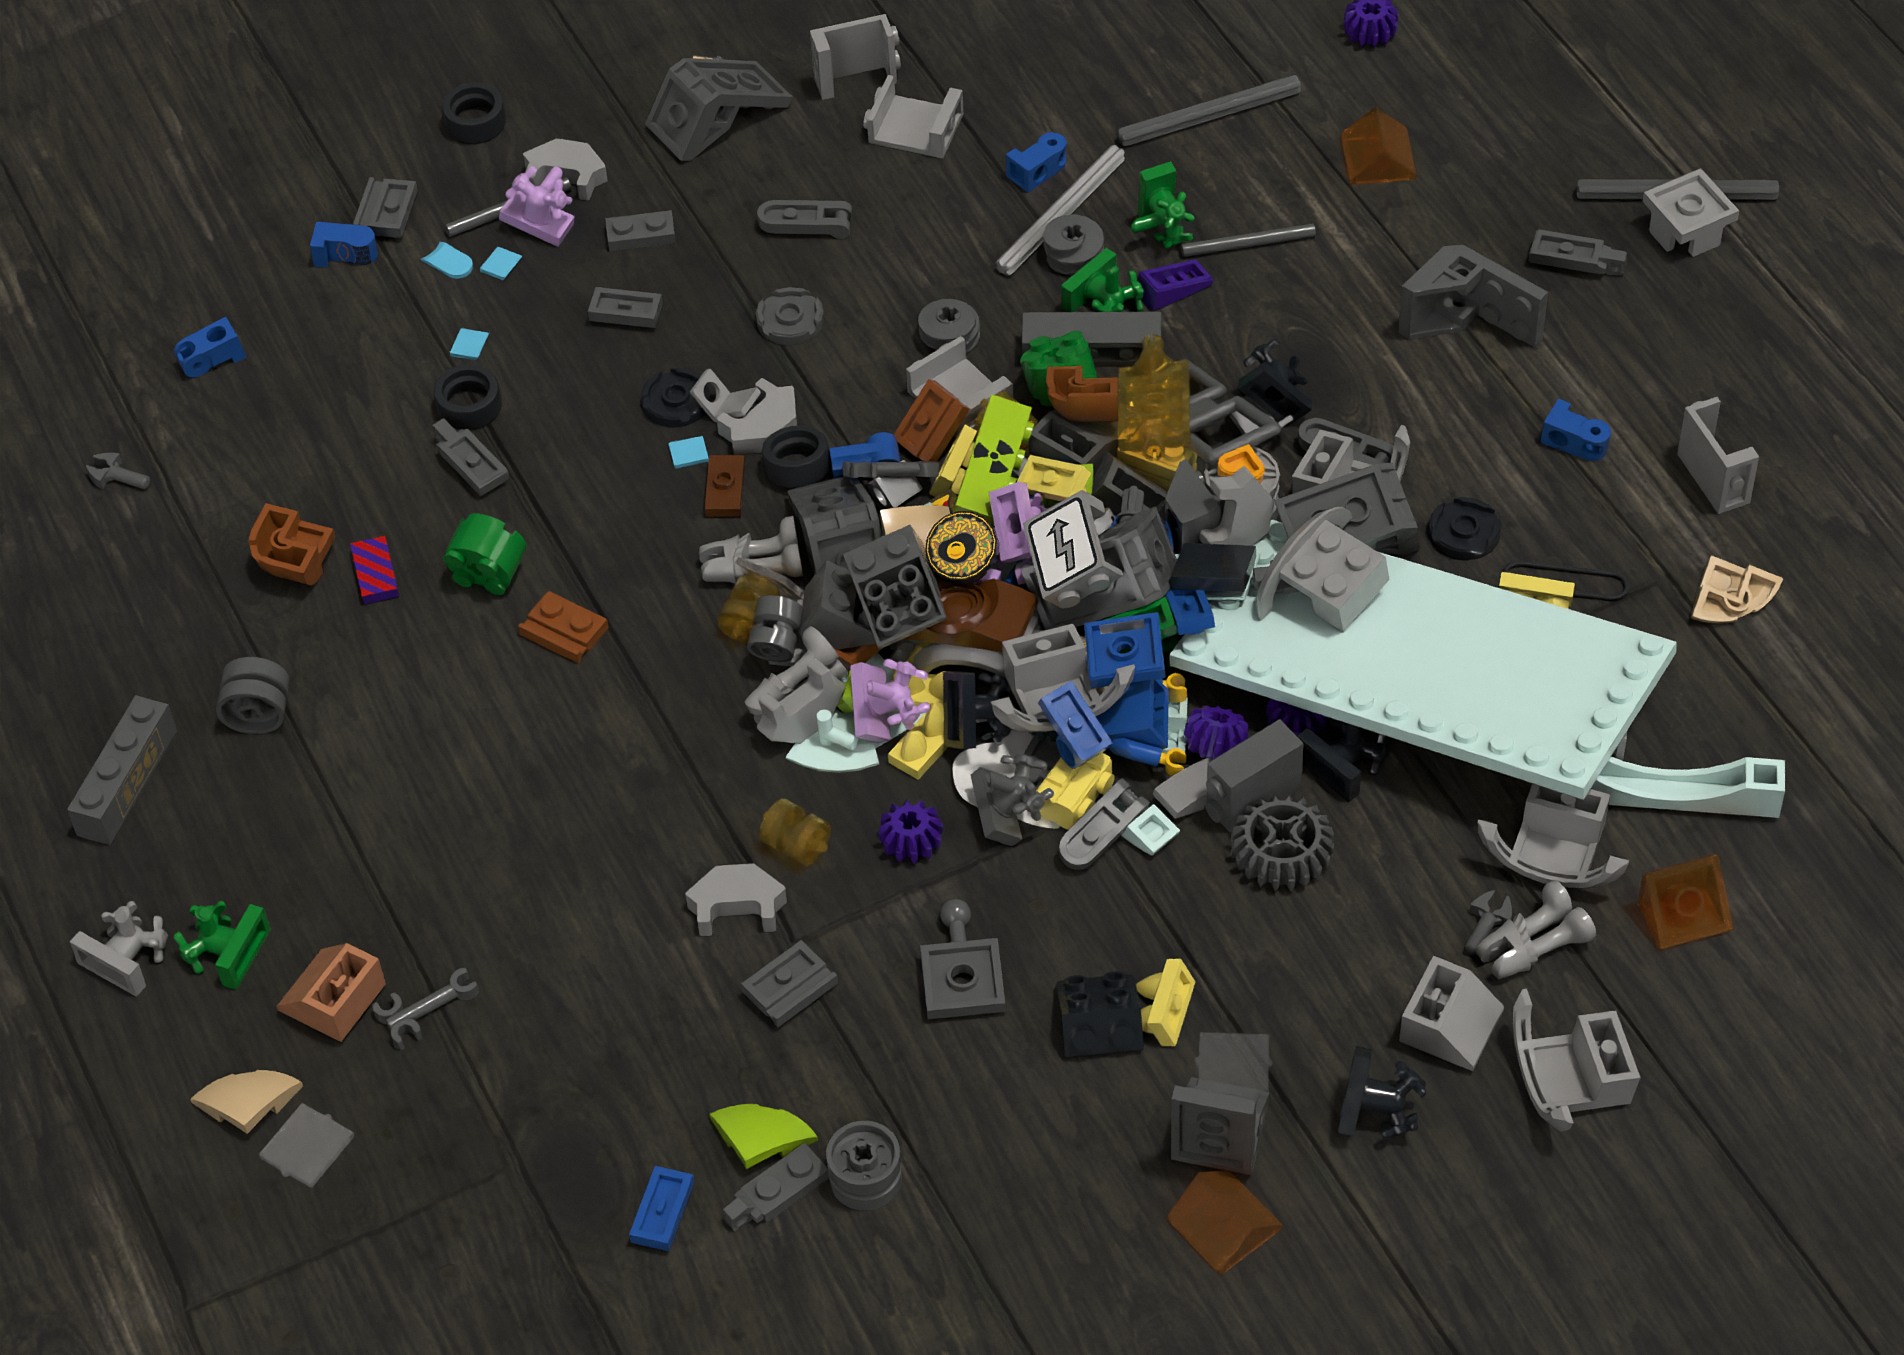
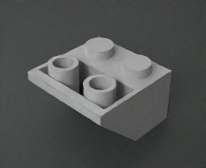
M1433 956L1402 1015L1399 1042L1473 1071L1504 1011V1006L1470 970Z

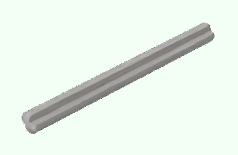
M1116 145L1110 146L997 260V270L999 273L1010 276L1044 242L1043 233L1046 225L1057 217L1071 215L1124 161V150Z

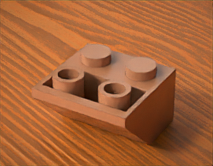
M348 943L321 949L276 1006L277 1010L342 1042L386 985L379 958Z

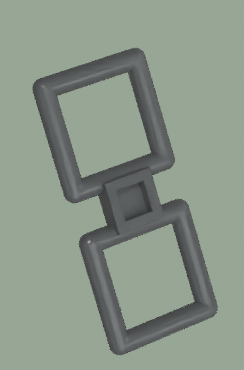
M1187 359L1180 360L1119 390V397L1156 425H1163L1176 419L1179 423L1171 427V436L1209 464L1218 463L1219 458L1227 452L1247 444L1253 447L1278 435L1281 431L1279 423L1240 396H1235L1220 404L1215 403V400L1225 396L1227 392L1226 387ZM1183 374L1205 389L1162 410L1140 396V394ZM1236 411L1259 427L1215 449L1191 433H1196L1211 426Z

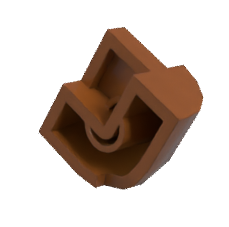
M1082 366L1047 367L1046 387L1048 396L1054 409L1067 420L1081 423L1119 422L1118 377L1083 378Z
M265 503L251 529L248 541L251 554L262 570L276 577L312 586L318 582L323 574L321 564L335 539L333 528L301 521L299 511Z

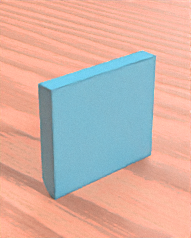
M497 247L481 266L480 272L504 280L522 256Z
M461 328L450 351V356L477 360L489 333Z
M703 436L669 443L675 469L709 462Z

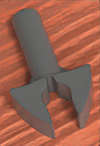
M119 453L93 455L96 466L103 469H96L86 465L90 479L102 490L112 480L141 489H147L150 485L149 476L119 467L122 464Z
M1495 890L1484 893L1471 903L1470 913L1479 916L1480 920L1465 945V950L1468 954L1477 955L1475 948L1490 934L1492 928L1496 925L1502 926L1507 919L1511 920L1512 906L1509 896L1504 900L1503 906L1490 913V906L1494 900Z

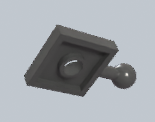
M961 899L948 900L941 908L940 917L944 925L950 929L951 943L920 945L928 1019L1006 1012L998 938L966 941L965 926L971 918L970 907ZM959 973H967L973 977L966 984H958L953 981V977Z

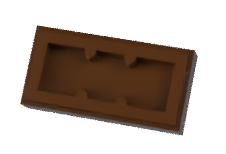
M709 455L705 498L706 517H741L745 472L744 455Z

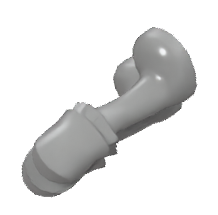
M788 516L781 520L779 534L774 537L752 541L750 533L741 538L738 534L726 540L702 545L699 548V559L703 563L701 566L702 578L706 582H731L736 584L737 580L744 581L745 575L750 574L739 565L755 571L753 572L754 574H785L790 577L803 576L793 516ZM755 557H767V558H760V559H751V558H755Z
M810 626L803 632L802 640L807 649L804 656L784 672L778 675L771 673L768 679L764 678L762 683L745 700V705L749 712L754 714V720L757 725L763 714L758 701L759 698L768 693L780 702L808 680L807 663L814 658L830 669L832 675L838 680L842 681L848 676L847 670L838 660L839 656L834 648L814 627Z
M1553 880L1544 886L1542 890L1543 906L1525 919L1520 913L1514 917L1513 921L1507 919L1500 928L1484 938L1475 948V953L1484 963L1500 956L1491 967V973L1498 980L1518 972L1529 971L1531 966L1535 965L1538 961L1539 956L1569 943H1587L1595 939L1596 929L1591 917L1580 907L1572 910L1571 898L1559 881ZM1561 923L1553 930L1531 941V936L1552 925Z

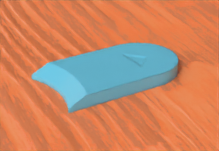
M439 242L432 253L420 259L422 262L454 279L466 277L473 270L471 258L445 242Z

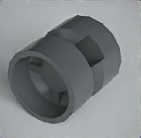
M768 595L760 597L757 600L753 617L757 625L752 626L750 630L747 650L752 655L768 661L787 662L792 660L798 639L795 633L799 631L804 613L803 607L798 602L782 596Z

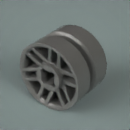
M243 657L229 662L222 672L216 707L219 720L227 727L247 734H264L279 728L283 723L290 684L288 673L277 663L264 658Z
M856 1121L841 1127L833 1134L827 1145L826 1159L830 1188L834 1196L845 1206L856 1210L877 1209L893 1200L902 1184L900 1146L893 1132L877 1122Z

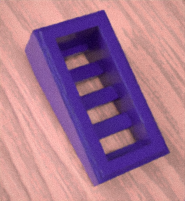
M1196 259L1141 271L1137 278V281L1144 290L1141 301L1150 311L1163 308L1211 286L1214 280Z

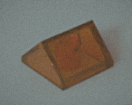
M1376 106L1341 133L1350 185L1416 179L1417 174L1407 128Z
M1714 854L1643 873L1637 905L1659 949L1734 930L1719 855Z
M1227 1170L1199 1172L1167 1216V1220L1220 1275L1224 1274L1283 1229V1224Z

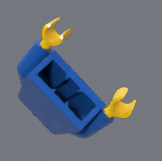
M1173 673L1168 676L1167 680L1160 678L1133 682L1114 705L1096 717L1113 742L1108 749L1114 755L1156 767L1158 763L1164 764L1165 771L1170 777L1184 770L1183 766L1173 764V762L1186 763V754L1183 750L1173 748L1167 754L1162 753V749L1168 748L1169 700L1174 703H1180L1187 698V688H1185V678L1183 675Z

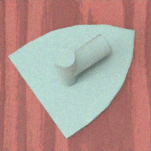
M836 709L833 715L828 710H820L817 713L818 731L801 744L795 743L786 756V759L791 762L822 772H851L879 765L873 742L857 738L855 736L854 719Z

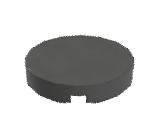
M788 287L771 292L770 297L766 298L765 301L763 298L758 303L756 321L759 332L767 340L776 344L795 345L804 343L817 335L823 326L824 311L818 297L816 299L811 296L809 291L803 288Z

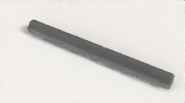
M1290 75L1121 127L1117 130V137L1121 146H1130L1299 94L1301 92V83L1296 75Z
M1579 179L1576 186V194L1579 199L1643 200L1645 191L1674 179ZM1712 180L1729 200H1776L1779 196V183L1777 180Z

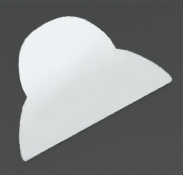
M1014 729L1000 743H984L977 745L976 748L967 749L956 757L952 769L954 783L960 796L968 803L978 807L970 774L982 767L1009 778L1013 777L1016 766L1000 763L1001 757L1003 755L1015 757L1016 755L1024 754L1033 736L1028 732ZM1027 810L1017 815L1019 820L1035 826L1053 829L1060 827L1055 821L1051 822L1043 817L1039 821H1035Z

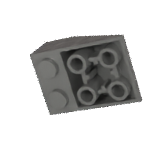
M1119 409V422L1095 423L1067 420L1059 412L1052 410L1032 429L1028 441L1029 456L1033 455L1072 464H1093L1094 479L1101 461L1107 452L1117 457L1119 445L1132 426L1148 430L1149 425Z
M907 525L843 554L879 649L947 619L934 571L928 563L925 547L911 525Z

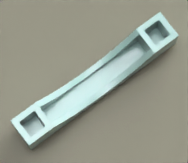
M1611 756L1590 789L1611 794L1609 805L1779 818L1785 794V760L1745 757L1728 764L1710 768L1670 770L1644 767L1624 762Z

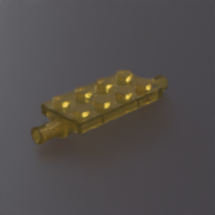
M1153 334V342H1150V335H1147L1142 340L1143 351L1133 367L1119 368L1120 452H1142L1143 456L1150 461H1153V452H1156V459L1160 460L1165 454V447L1178 448L1184 444H1192L1188 360L1174 362L1163 352V339L1156 334Z

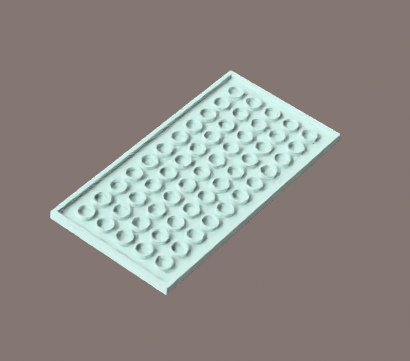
M1271 520L1268 533L1253 545L1256 546V553H1260L1257 568L1270 566V561L1275 558L1288 541L1283 523ZM1381 553L1386 557L1389 581L1344 632L1314 614L1311 598L1302 592L1289 594L1275 593L1273 608L1262 620L1258 619V590H1255L1252 579L1245 600H1210L1209 605L1214 615L1215 628L1205 629V631L1196 635L1185 634L1169 655L1170 666L1584 800L1675 656L1677 642Z

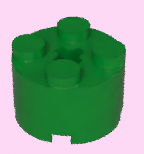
M1071 331L1064 336L1049 339L1048 336L1034 338L1029 342L1030 349L1022 355L1020 361L1032 401L1035 402L1036 399H1039L1040 404L1043 406H1053L1046 387L1047 367L1082 366L1083 378H1098L1088 342L1084 339L1081 331Z
M469 514L466 520L464 518L460 520L444 552L443 559L446 566L453 572L452 580L460 586L471 587L472 583L484 586L492 594L503 595L506 588L510 585L527 549L524 538L516 530L513 535L504 530L503 528L506 523L484 514Z

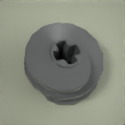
M1076 214L1062 215L1050 221L1045 227L1043 233L1044 250L1047 254L1048 265L1056 272L1074 275L1104 250L1102 229L1095 221L1086 216Z
M940 299L925 306L918 316L920 339L928 347L938 350L942 345L950 343L960 336L965 339L966 353L971 352L978 345L980 338L979 316L974 308L963 301Z

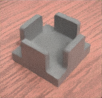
M1701 168L1645 191L1643 194L1642 202L1652 214L1649 231L1667 252L1674 249L1675 239L1680 245L1690 241L1688 252L1693 257L1718 247L1721 244L1723 228L1738 220L1739 210Z

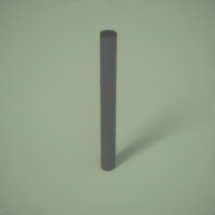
M567 177L563 178L562 191L567 192L572 189ZM507 201L446 224L445 229L448 236L452 237L498 219L500 210Z
M1314 223L1185 243L1181 244V252L1183 257L1316 237V229Z

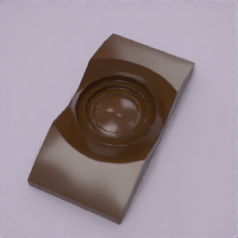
M934 571L947 619L904 639L1003 652V641L1024 635L1039 602L1038 597L1027 590L995 578L978 583L952 584Z

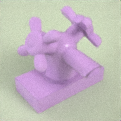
M531 166L526 173L518 175L514 179L512 187L506 191L505 195L508 200L500 210L499 220L559 247L574 225L575 216L561 210L565 205L572 203V198L566 196L565 192L562 191L563 180L561 178L563 173L561 168L553 167L541 185L534 186L529 179L535 174L537 169Z
M1022 482L989 492L995 530L1000 543L999 553L1001 562L1009 564L1021 559L1022 562L1031 561L1032 556L1023 523L1049 509L1045 508L1041 502L1042 495L1036 493L1033 499H1030L1027 484Z
M886 659L883 666L897 670L894 681L886 683V671L884 668L863 662L851 665L855 736L868 741L882 743L891 740L890 725L902 722L906 729L911 730L914 726L913 723L919 718L920 714L930 710V705L928 702L918 706L914 705L908 684L911 676L927 680L928 674L926 671L916 669L909 662H895L891 659ZM895 710L899 711V714H895L889 717V712Z

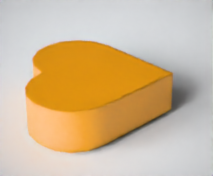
M1247 444L1223 454L1218 460L1217 473L1219 477H1230L1241 467L1245 466L1261 484L1265 467L1252 447Z

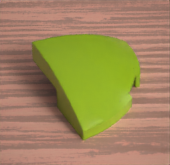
M741 1104L726 1107L709 1114L710 1119L727 1146L733 1147L746 1169L777 1153L784 1158L802 1144L806 1143L809 1146L818 1141L817 1135L804 1121L782 1109L777 1110L759 1106L758 1104Z

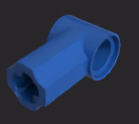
M880 432L870 436L866 443L829 448L833 478L844 477L843 461H901L897 439L893 434L887 432Z

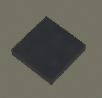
M1184 543L1171 574V589L1245 592L1257 556L1256 546Z

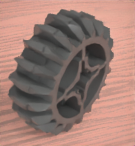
M1273 794L1270 802L1267 803L1259 798L1256 802V807L1247 805L1244 815H1238L1235 827L1231 831V842H1233L1231 844V853L1233 858H1236L1238 870H1245L1247 880L1258 877L1260 888L1269 882L1272 883L1275 892L1280 885H1287L1289 890L1292 891L1295 883L1298 882L1306 887L1310 878L1319 880L1322 870H1327L1330 858L1334 853V832L1332 827L1329 826L1327 815H1320L1317 805L1307 808L1305 798L1296 803L1293 802L1290 794L1285 800H1278L1275 794ZM1256 836L1262 839L1263 846L1260 849L1253 842ZM1305 836L1312 843L1309 849L1303 846L1302 838Z

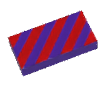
M380 536L350 543L363 603L368 604L399 597L386 537Z

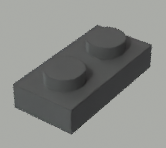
M672 210L605 218L609 251L676 243Z
M595 287L588 309L589 321L656 328L663 305L662 294Z

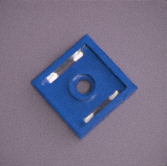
M1158 612L1084 623L1091 689L1109 686L1116 675V669L1133 664L1135 665V672L1131 683L1166 678ZM1126 648H1127V649H1130V650H1131V651L1128 652V653H1124V654H1120V653H1119V651L1122 650V649H1126Z

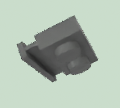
M369 177L353 225L367 226L373 230L375 236L402 238L418 192L416 181L384 178L383 182L375 181L374 177Z
M800 940L742 982L741 987L742 992L779 1027L837 985L838 978L837 974L834 971L831 972L826 967V963Z

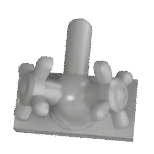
M130 901L126 906L119 907L113 913H102V920L112 923L107 929L108 936L112 938L106 944L100 943L81 931L73 937L70 944L79 965L137 997L146 987V983L139 964L132 961V959L143 947H153L154 962H162V950L166 946L168 934L162 929L163 919L160 916H154L153 932L143 931L139 927L142 924L140 917L132 916L137 905L135 902Z

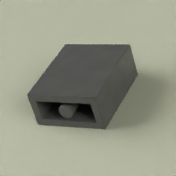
M1280 719L1207 763V803L1205 808L1210 818L1216 823L1220 822L1229 832L1235 827L1238 815H1244L1247 805L1256 807V802L1259 798L1268 803L1273 794H1275L1278 800H1283L1289 794L1291 795L1301 788L1304 743Z

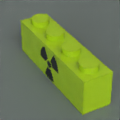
M991 394L952 513L957 511L974 512L983 516L992 527L995 526L989 492L1016 483L1017 478L1011 477L1012 470H1020L1026 452L1019 448L1021 442L1028 444L1034 423L1028 422L1032 407Z

